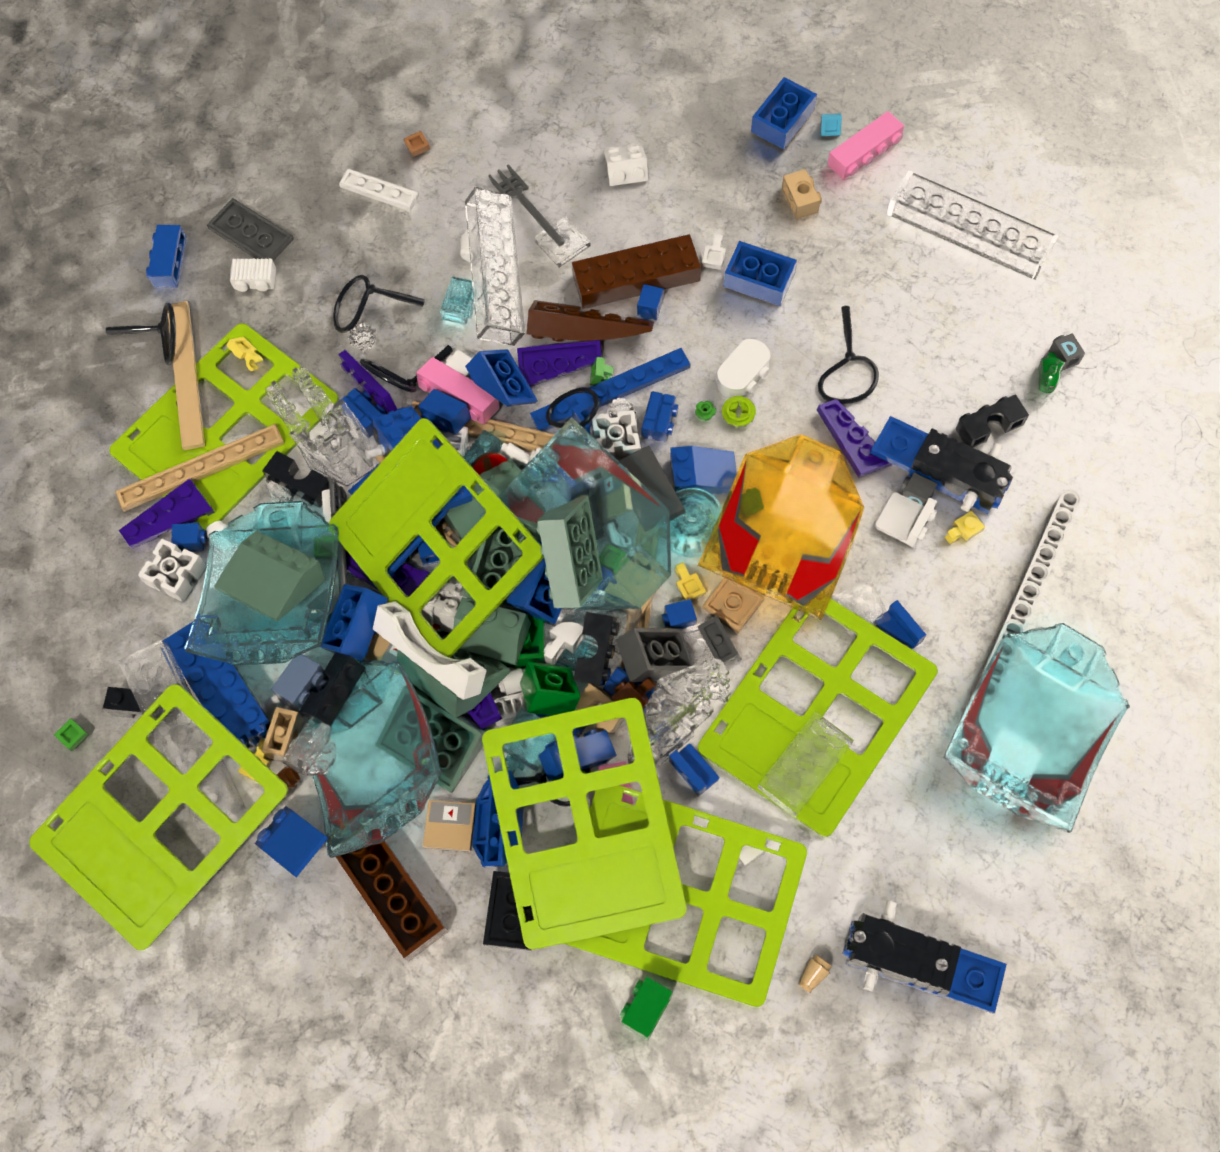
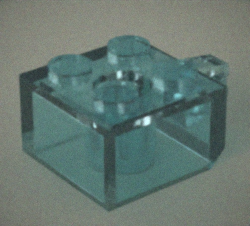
M522 707L511 725L540 718L532 713H528ZM554 734L534 737L533 741L535 744L533 746L531 744L529 746L524 745L525 740L505 744L503 751L507 754L505 760L509 762L507 770H511L514 774L517 768L523 771L526 766L537 773L542 765L538 755L545 750L547 744L556 741V736Z

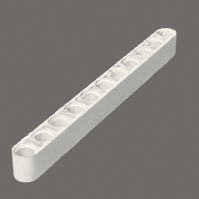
M1067 489L1063 491L1056 501L975 685L973 697H975L984 677L998 655V649H1004L1007 655H999L994 667L999 672V675L992 674L987 687L991 695L985 694L982 704L990 703L1001 687L1080 504V495L1075 490ZM1064 500L1070 502L1071 505L1066 504ZM1056 518L1061 519L1064 523L1058 522ZM1048 536L1053 537L1056 541H1051ZM1040 555H1045L1048 560L1042 559ZM1032 573L1038 574L1040 579L1033 577ZM1023 592H1029L1032 598L1025 596ZM1015 610L1021 611L1024 617L1018 616ZM1006 629L1013 630L1016 636L1008 634Z

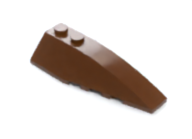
M534 300L528 310L526 334L536 339L549 337L557 342L564 340H610L651 332L654 322L626 317L625 320H622L618 314L610 313L603 316L598 310L591 309L590 311L583 312L580 311L581 307Z

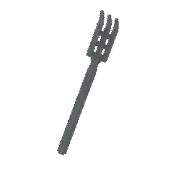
M509 164L507 168L512 177L507 178L500 169L498 170L503 182L498 183L491 174L488 175L492 184L507 201L510 198H518L520 203L558 246L564 244V239L523 195V192L528 190L529 187Z
M328 477L331 514L335 515L347 501V495L342 486H339ZM336 538L340 595L344 584L348 585L346 549Z

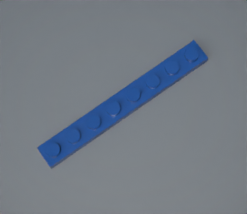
M679 348L589 388L597 394L600 408L690 368L691 364L682 348ZM577 393L565 398L553 409L551 413L552 420L559 423L572 420V408L589 397L594 403L593 397L588 393ZM550 405L530 413L531 419L539 431L545 432L554 428L546 420V412Z

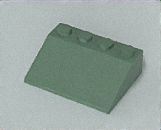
M511 459L479 475L500 499L516 485L541 510L546 512L545 507L528 480ZM478 483L473 487L478 495L484 491ZM472 495L471 502L449 509L443 519L461 541L484 516L485 508Z
M588 495L580 496L547 511L537 520V533L540 535L542 543L541 554L545 558L546 563L545 575L549 579L550 584L549 596L553 600L554 608H580L603 581Z
M517 517L537 540L541 541V537L537 533V523ZM499 526L473 553L468 567L485 587L490 590L522 556V550ZM520 530L515 535L520 542L526 539ZM462 586L459 595L473 599ZM509 596L498 606L509 610L525 613L522 610L507 603Z
M256 530L240 543L214 587L216 590L278 622L321 585L325 578L318 560Z
M440 629L436 630L442 639H445L450 634ZM397 649L396 670L454 718L474 709L510 673V669L498 660L458 649L451 657L452 659L465 660L471 658L486 669L481 693L463 700Z
M410 684L421 707L432 739L431 781L452 793L482 749L483 734L491 730V728L487 726L481 729L467 713L454 718L418 687ZM407 685L404 687L376 746L416 771L423 748V740L414 701Z

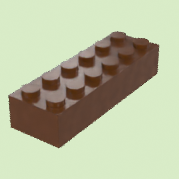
M688 234L572 262V273L582 309L640 296L644 284L665 290L699 282L701 266L691 236Z
M339 830L328 837L326 844L405 960L409 962L448 933L442 921L385 839L381 842L359 848Z

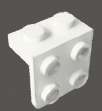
M630 143L625 147L610 146L603 150L610 186L649 181L647 158L642 145Z
M894 492L880 514L875 527L914 547L918 539L922 540L928 530L925 527L927 521L932 523L937 513V510L934 509L937 501L929 497L927 503L923 506Z

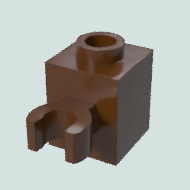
M650 678L646 679L638 687L635 682L626 683L623 681L614 689L616 693L611 698L614 701L636 698L641 702L644 709L651 703L645 694L652 690L656 683Z

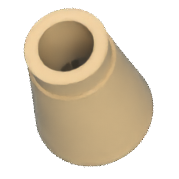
M817 954L813 959L810 957L798 984L811 993L830 974L829 970L832 968V965Z

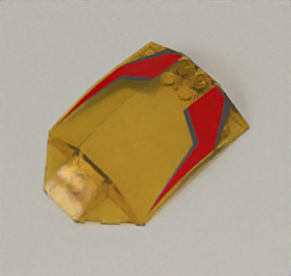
M800 434L745 454L697 566L822 620L847 560L864 511L863 502L841 452Z

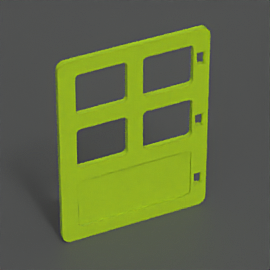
M244 323L237 324L196 363L198 384L203 380H207L235 402L211 428L206 429L203 427L205 447L185 451L182 448L177 396L175 393L176 386L174 384L109 449L110 454L140 480H143L226 445L221 441L222 438L245 415L253 416L265 427L276 424L284 441L283 445L267 451L255 464L243 461L194 482L195 486L215 511V513L209 516L206 514L193 522L199 523L203 530H206L210 524L216 521H222L265 478L262 470L276 451L287 456L339 401L337 394ZM244 337L257 349L259 354L274 364L249 390L243 389L217 368L232 352L229 348L225 351L221 349L229 339ZM286 376L291 377L318 398V401L293 425L288 424L261 403V400ZM138 429L140 433L131 440L129 437Z
M425 418L420 419L329 521L330 531L382 595L388 598L387 601L389 603L396 601L409 611L417 629L427 643L437 652L449 658L453 656L544 558L541 554V544L437 427ZM436 437L443 443L439 448L432 443ZM477 483L484 490L479 495L473 489ZM465 486L485 508L486 513L466 536L452 548L432 525V519L458 490ZM500 526L522 550V556L492 589L488 590L468 567L467 560ZM519 530L526 537L522 542L515 536ZM420 535L440 559V563L421 585L407 597L388 574L387 569L406 547ZM454 576L475 600L476 605L445 639H442L425 619L421 611L449 579Z
M820 592L804 606L799 603L795 604L699 741L698 751L703 757L820 836L828 837L834 832L938 673L937 666ZM800 609L805 615L800 622H797L793 617ZM815 609L846 627L857 636L836 667H832L793 641L796 633ZM871 646L879 648L915 672L914 678L895 705H891L851 678L852 673ZM780 657L787 658L824 683L823 688L803 716L797 715L762 692L759 688ZM762 664L767 670L759 678L754 673ZM839 694L844 695L883 722V725L862 755H858L818 728V723ZM723 721L728 726L720 735L714 731L720 722Z
M170 685L30 837L29 845L35 853L135 949L145 950L151 946L288 794V787L189 692L180 685ZM161 705L165 712L156 720L151 715ZM175 707H178L213 741L208 750L185 774L179 771L148 741L149 735ZM131 755H135L169 788L166 796L141 822L105 789V783ZM226 755H229L264 788L262 796L238 822H233L199 789L201 782ZM111 761L115 766L106 775L101 769ZM182 803L187 804L220 836V842L194 870H190L155 835ZM60 816L64 822L55 830L50 825Z
M628 698L491 729L483 734L482 743L523 941L527 948L532 950L679 919L685 915L687 911L686 900L642 704L638 699ZM625 718L634 753V762L591 773H583L580 768L573 730L582 726ZM554 734L562 763L563 778L513 789L510 784L503 746L507 743ZM500 756L503 770L495 773L492 757ZM631 782H639L648 816V827L602 838L596 837L587 800L588 792ZM563 797L568 798L577 833V842L543 851L526 853L518 823L517 809ZM515 830L518 845L511 847L508 831ZM523 906H531L534 920L526 922Z
M620 785L595 791L590 806V814L596 837L602 838L648 827L649 821L642 792ZM623 793L637 797L636 804L632 805L622 802ZM663 799L673 847L675 846L681 826H688L724 839V845L710 890L703 891L682 884L686 904L703 910L689 961L682 963L646 951L644 945L650 925L563 944L753 1007H759L764 1004L806 860L807 849L799 842ZM694 816L709 820L707 827L694 825ZM766 839L781 843L779 850L775 851L766 848ZM745 845L786 859L774 907L770 912L733 901L728 897L741 849ZM722 917H729L763 928L766 932L753 980L750 984L707 970Z

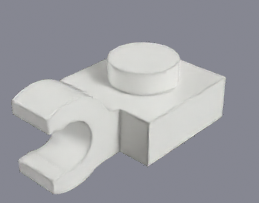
M715 234L712 246L706 245L702 259L703 267L722 269L726 254V248H721L723 235Z

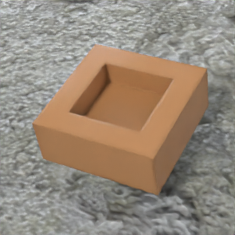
M421 131L404 138V143L413 157L430 150V145Z

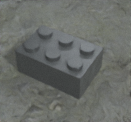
M632 628L616 639L630 682H644L650 678L654 682H677L696 670L681 629Z

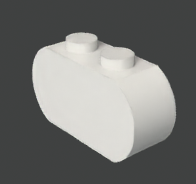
M746 339L741 342L717 369L716 386L721 395L729 399L734 396L745 397L748 392L752 393L760 378L764 379L770 371L771 355L767 345L757 339Z

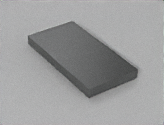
M234 198L207 224L209 230L255 259L271 258L274 261L294 240L290 233Z
M650 446L615 462L620 468H627L628 475L660 505L658 506L630 488L633 509L645 532L686 513Z

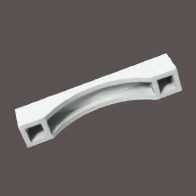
M396 601L377 606L373 630L381 635L382 638L386 639L396 649L417 663L459 698L464 700L481 693L486 669L471 658L465 660L452 659L437 652L420 634L410 612Z

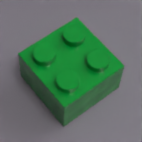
M529 615L528 618L531 626L517 665L500 662L508 668L526 667L528 661L546 664L544 658V649L546 647L545 621L538 620Z
M528 661L520 681L528 713L553 716L575 711L581 696L576 681L573 680L574 675L570 667Z
M646 976L644 981L639 979L632 992L635 998L631 1004L628 1002L625 1004L620 1013V1018H622V1026L648 1041L670 1002L673 992Z

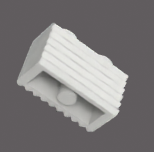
M271 258L232 259L230 282L234 289L244 292L248 289L267 291L268 289L275 288L276 267Z

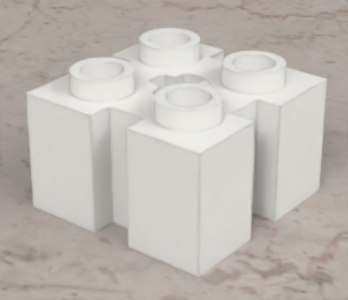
M634 410L617 412V417L609 418V413L594 416L592 428L596 448L605 452L614 462L615 458H625L640 450Z
M161 539L153 551L155 559L153 562L147 561L138 576L146 585L160 592L164 590L169 596L184 602L193 588L190 582L193 578L198 580L207 565L199 555L186 549L181 551L177 545Z
M448 581L421 611L431 626L434 623L440 625V630L451 633L453 630L454 617L463 597L459 595L462 588L459 581L455 585Z

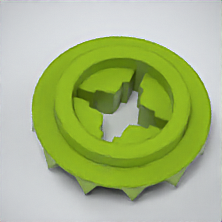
M743 396L731 397L722 406L723 419L727 421L728 425H734L736 428L739 426L746 427L747 424L753 422L756 414L753 402ZM738 406H740L742 412L739 418H737L735 413Z

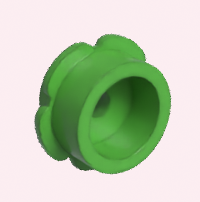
M701 401L696 405L695 414L702 421L710 420L716 413V408L713 407V403L710 401Z

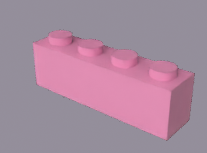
M887 111L829 153L827 165L843 180L849 175H854L863 165H868L877 155H882L891 145L899 143L903 137L904 125Z
M433 357L416 372L418 386L421 390L430 393L433 389H436L467 404L473 421H478L484 425L499 410V400L477 386L473 380Z

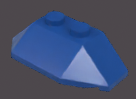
M508 770L511 787L519 789L512 771ZM488 775V780L483 785L476 799L472 846L481 860L482 867L505 866L507 859L490 776ZM524 806L519 807L516 811L521 837ZM508 831L511 847L518 845L516 831Z

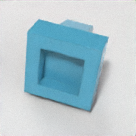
M841 113L821 114V136L841 135Z

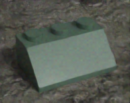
M462 597L454 617L453 629L475 607V600ZM497 607L459 650L517 665L531 622L525 613Z

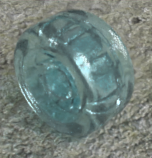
M697 488L677 491L676 494L686 513L660 525V537L665 546L677 555L689 558L704 556L714 550L719 544L718 526L723 517L724 510L720 502L707 491Z

